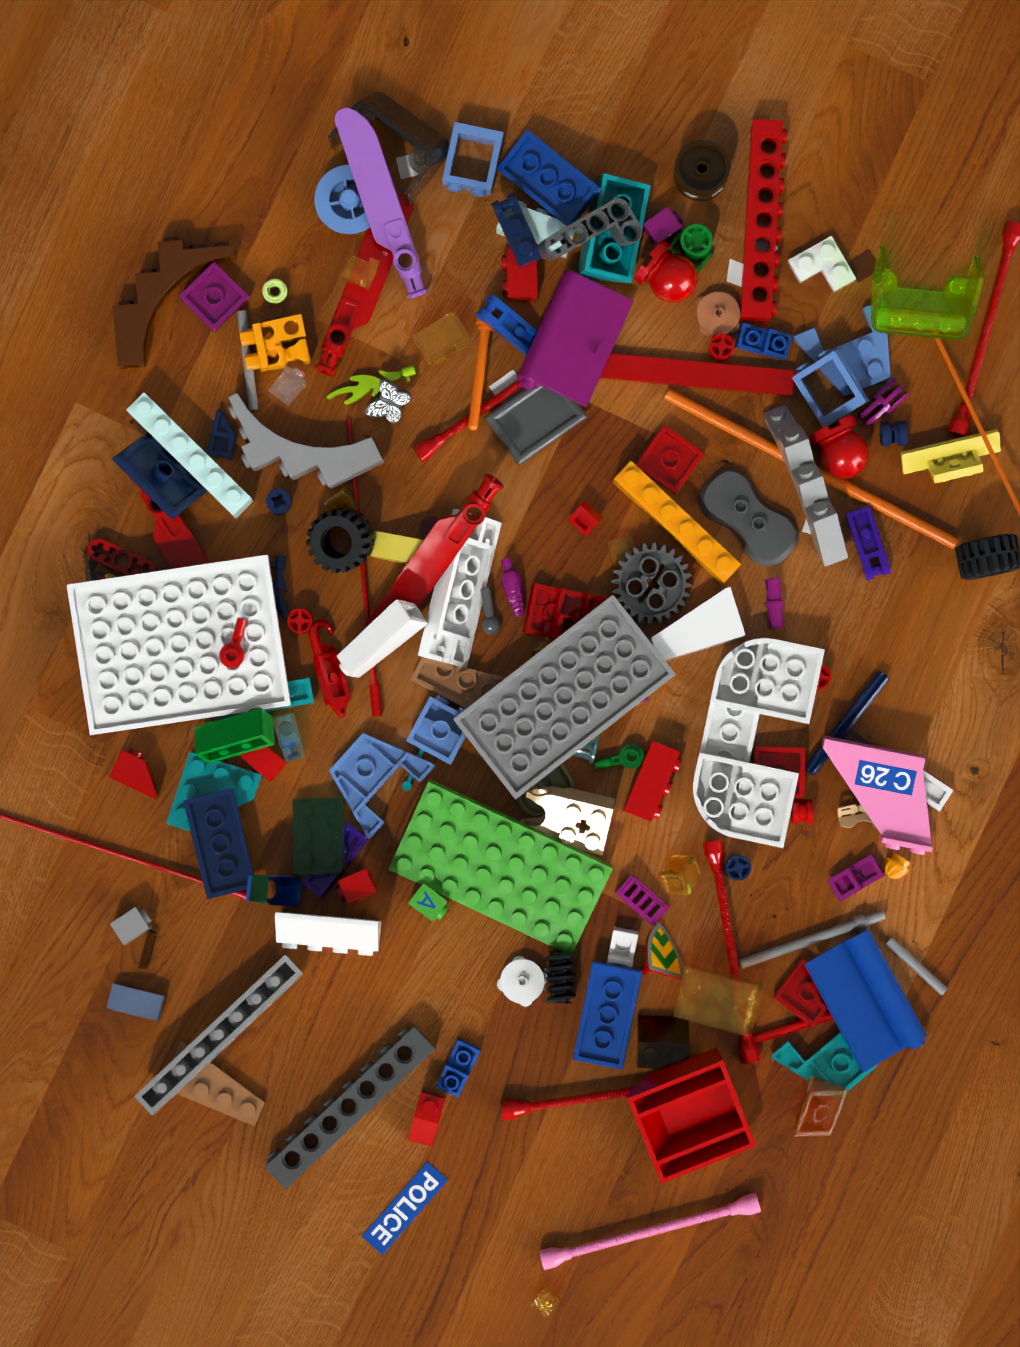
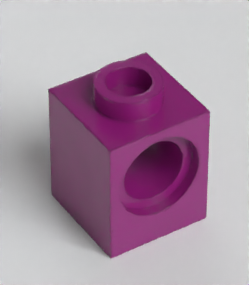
M667 206L643 223L642 229L656 247L661 240L667 242L676 236L682 229L681 223L683 221L675 210L671 212Z

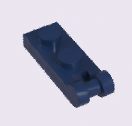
M515 194L508 195L507 199L501 202L497 200L491 203L519 268L541 259L542 257L538 251L539 247ZM512 208L514 214L506 218L503 211Z

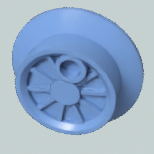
M350 165L338 166L327 172L319 181L314 197L315 208L321 221L333 231L342 234H357L369 229L370 225Z

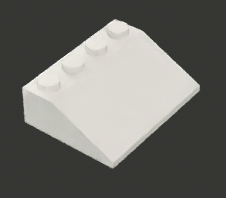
M275 912L276 942L282 943V948L297 949V944L307 945V950L322 951L323 947H333L332 952L346 954L348 949L358 950V955L373 956V951H379L380 920Z

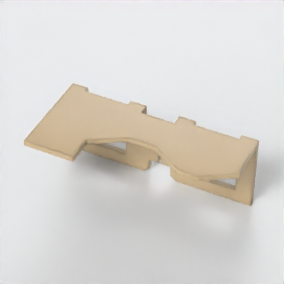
M856 804L837 808L838 820L842 827L852 828L861 821L871 822L873 827H876L862 805H859V812L862 811V814L855 815L858 812V805L856 806Z

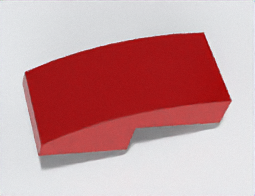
M269 747L239 755L269 782L287 764Z

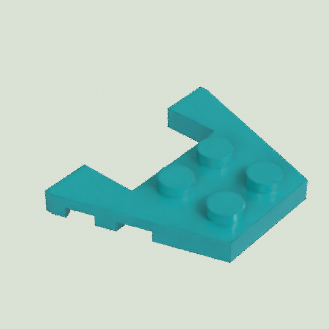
M841 1032L837 1033L805 1061L788 1041L770 1055L772 1059L837 1099L841 1098L877 1067L876 1065L862 1073Z

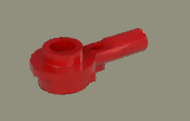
M237 617L231 642L225 644L219 652L221 663L228 668L238 667L244 661L245 653L240 644L247 623L246 619Z

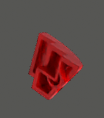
M532 583L522 632L556 639L608 598Z

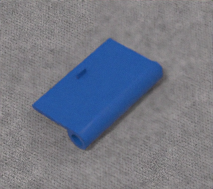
M869 928L853 935L804 964L862 1073L904 1048L911 1047L914 1050L925 1044L924 1039L927 1037V1034Z

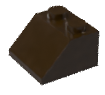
M638 1015L637 1068L664 1069L689 1059V1017Z

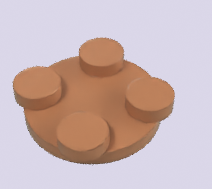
M712 292L706 296L699 297L697 300L696 317L700 325V333L704 336L737 332L740 308L735 295L724 292Z

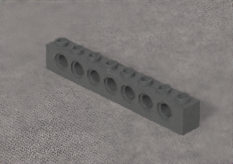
M408 1026L397 1035L399 1041L393 1047L387 1044L378 1053L381 1058L375 1064L369 1061L359 1071L362 1074L359 1079L354 1081L351 1078L341 1088L344 1092L337 1099L332 1096L322 1106L325 1110L319 1116L314 1113L303 1123L306 1128L300 1134L295 1131L285 1140L288 1145L281 1152L276 1149L266 1158L269 1163L265 1168L285 1190L435 1050L436 1047L416 1026L412 1029ZM408 1046L412 1050L411 1058L407 1060L401 1059L398 1056L399 1047ZM388 1063L393 1067V1074L390 1077H383L380 1074L379 1067L381 1064ZM371 1081L375 1086L374 1092L370 1095L364 1094L360 1088L362 1082ZM346 1098L353 1099L356 1103V1109L352 1112H346L342 1108V1101ZM325 1117H335L337 1127L332 1130L327 1129L323 1124ZM312 1133L318 1137L319 1142L317 1146L309 1147L305 1143V1136ZM289 1151L297 1152L300 1156L299 1163L295 1165L288 1163L286 1154Z

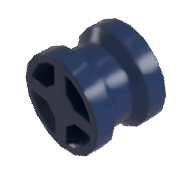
M273 489L268 493L266 505L271 513L283 515L291 508L290 495L284 489Z
M736 855L726 861L725 872L730 879L743 880L750 874L751 864L746 857Z

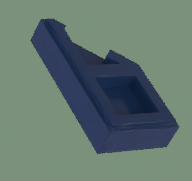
M217 409L206 454L231 461L237 436L221 410Z

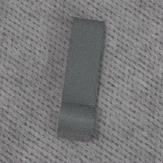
M616 198L540 242L538 251L543 259L552 261L609 229L618 245L626 247L641 238L642 229L629 204L622 198ZM612 206H616L619 209V217H615L612 214ZM591 218H595L598 221V229H594L591 226ZM624 228H628L631 231V239H627L624 236ZM570 230L576 231L578 235L577 242L570 238ZM558 241L561 242L562 245L550 251L549 247Z

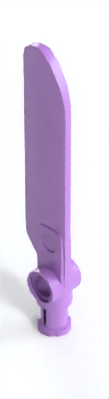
M343 108L337 111L335 124L373 237L378 244L392 251L394 266L398 270L400 279H404L408 291L407 299L426 294L429 291L424 287L420 275L422 269L419 263V255L415 250L377 134L369 121L358 111L351 108ZM403 253L411 255L412 264L410 267L402 265L400 257Z

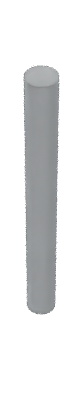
M246 310L238 311L239 332L249 329ZM241 345L248 410L254 411L258 410L254 370H246L244 355L252 354L251 345L243 347Z

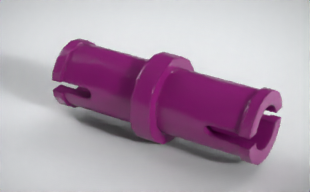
M764 579L767 602L764 603L768 609V629L785 628L782 611L784 600L781 598V579Z

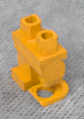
M301 314L252 324L251 329L239 332L242 347L255 344L257 352L244 355L246 370L260 369L261 372L281 369L287 367L288 361H294L295 359L303 361L304 364H310L311 362ZM298 341L295 345L288 347L287 349H285L282 346V343Z

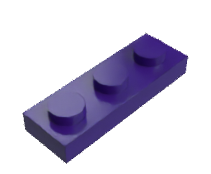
M347 822L303 879L302 884L323 899L368 841V838Z

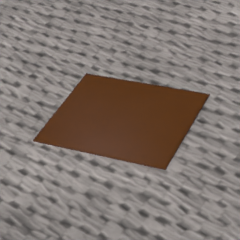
M870 250L848 263L858 283L881 269Z

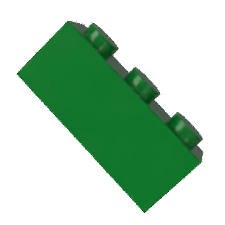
M252 708L245 713L229 715L224 719L208 721L204 725L194 727L195 754L207 764L275 745L273 717L262 708Z

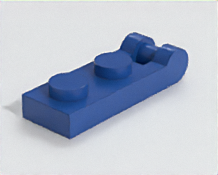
M490 294L485 300L486 305L478 310L476 317L488 324L526 356L537 330L498 297ZM494 309L499 312L497 318L492 315Z

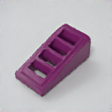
M632 874L615 892L617 896L652 926L670 908ZM633 884L637 885L638 887L627 897L625 893ZM642 890L643 892H645V894L635 904L634 902H632V900ZM650 897L653 899L644 911L641 910V905ZM657 903L661 907L650 918L647 914Z

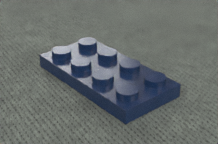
M234 789L183 800L207 899L247 890L248 875H254Z

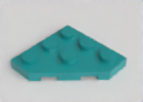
M189 752L166 824L191 832L183 800L232 788L234 789L238 807L254 800L262 775L220 761L207 764L195 753Z

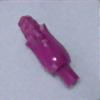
M511 558L502 559L501 563L504 572L501 573V584L506 594L507 603H510L516 617H522L525 612L523 605L525 598L520 574L516 569L513 570Z

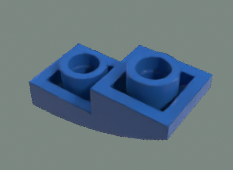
M741 323L734 348L786 360L793 335L770 328L763 329Z
M458 1038L435 1087L458 1098L482 1048Z

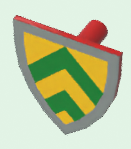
M658 922L647 936L645 945L646 963L640 966L642 974L646 975L654 972L684 981V971L678 950L668 932Z

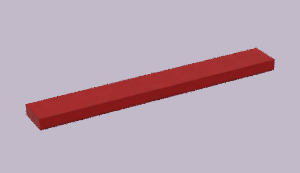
M610 353L599 379L792 397L794 388L792 377L795 376V370Z

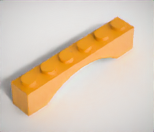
M632 461L614 478L613 483L662 525L721 585L741 566L726 549Z

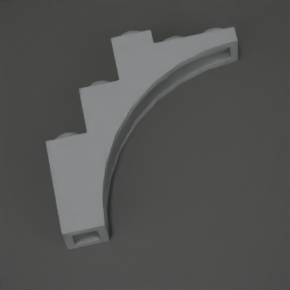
M238 393L228 397L231 402L228 405V409L234 419L239 418L242 425L239 431L244 441H250V443L242 446L244 453L241 454V458L247 468L251 467L255 472L282 460L279 463L282 473L285 477L290 476L294 481L319 468L320 471L316 473L322 485L327 484L330 489H333L385 463L372 437L352 445L334 448L297 444L276 435L263 426L251 414Z
M786 405L763 413L764 421L777 444L795 486L816 552L824 567L847 559L848 555L838 515L828 499L824 479L814 462L807 435L801 425L796 423Z

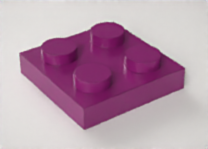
M215 262L178 296L214 333L250 299Z

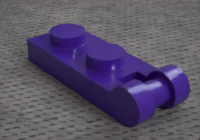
M870 506L846 513L847 523L866 581L874 579V576L883 574V576L890 574V566ZM877 557L879 564L871 566L869 559Z

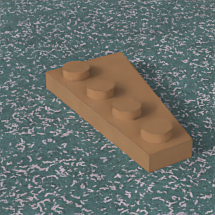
M421 658L410 680L466 709L506 677Z
M183 1040L180 1041L174 1058L188 1046ZM212 1062L177 1093L253 1126H256L265 1105L264 1100Z

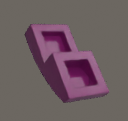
M873 853L827 879L839 902L882 878L885 874Z

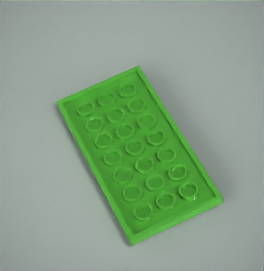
M430 779L388 870L420 885L425 883L435 892L562 952H573L614 865L569 844H565L561 840Z

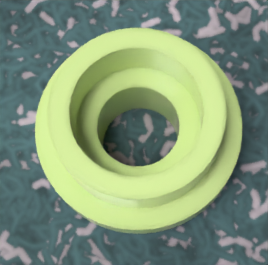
M280 279L268 280L262 289L265 300L272 304L284 301L288 293L286 284ZM273 288L280 290L277 296L271 295L270 292Z

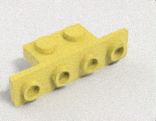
M997 429L986 431L985 433L994 452H1000L999 431ZM980 433L901 452L903 474L928 469L934 483L971 476L983 472V463L979 456L987 455L989 451Z

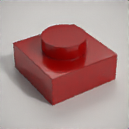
M584 501L570 516L568 521L586 537L603 517Z

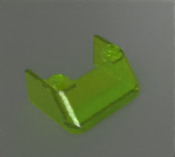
M880 246L872 277L870 319L873 329L879 333L951 340L965 338L970 332L984 281L979 257L973 255L968 277H952L947 281L944 292L896 287L898 282L896 273L890 270L885 247Z

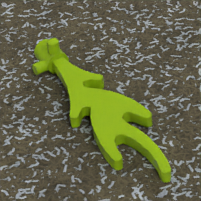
M414 365L401 368V371L385 372L380 370L379 373L392 382L404 376L407 383L410 382L409 376L416 374ZM370 375L352 376L350 380L359 382L357 386L338 389L330 393L327 399L330 400L344 393H353L351 398L344 401L345 405H349L364 397L371 389H374L372 396L376 397L380 392L381 379Z

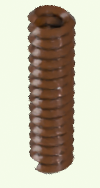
M149 930L147 932L139 969H148L154 939H156L157 934L155 931Z

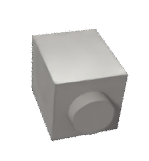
M134 907L110 923L123 945H127L152 928L149 924L152 919L144 908L140 910L139 907Z

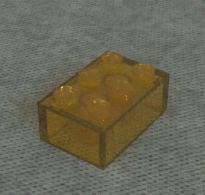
M693 965L686 966L673 1016L748 1036L753 1031L764 984Z

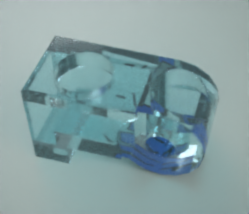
M295 712L273 718L275 732L286 763L305 758L306 754Z

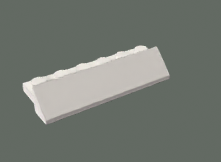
M453 509L452 515H456L459 509ZM485 517L484 521L475 528L434 586L426 619L428 624L424 628L418 656L467 668L483 603L480 589L487 586L501 522Z

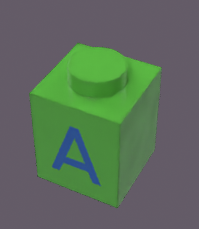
M425 883L422 884L409 901L412 907L432 922L435 918L441 920L449 909L445 906L448 901Z

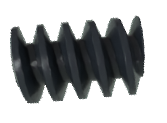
M549 952L552 955L545 957L544 961L552 965L544 968V971L551 973V976L544 978V981L550 983L551 986L544 988V992L550 993L551 996L545 998L544 1002L572 1003L569 999L575 998L576 993L569 991V989L576 987V983L569 981V979L576 977V973L569 971V969L576 967V963L569 959L575 957L576 953Z

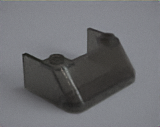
M374 92L354 104L351 109L358 111L370 124L375 119L413 147L408 161L410 167L419 174L404 192L406 204L410 206L447 159L450 145L446 138L386 94ZM337 127L328 136L330 146L334 151L341 144Z

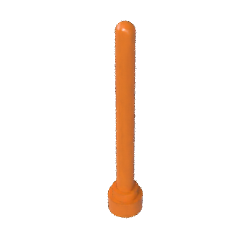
M476 318V324L480 334L468 428L471 431H475L478 428L489 334L493 330L488 324L480 321L478 318Z

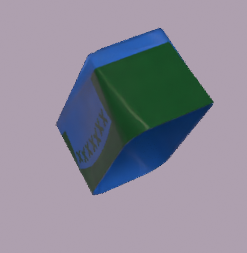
M248 875L246 901L275 906L296 907L300 903L301 879L299 877L278 875ZM269 881H273L276 884V894L271 899L267 898Z

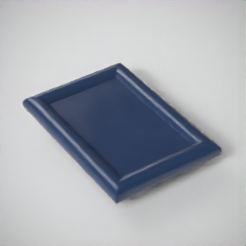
M148 432L112 458L171 519H174L207 493V490Z

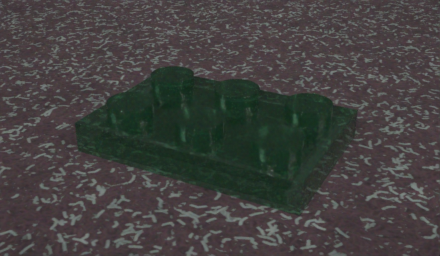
M344 798L293 799V875L345 874Z

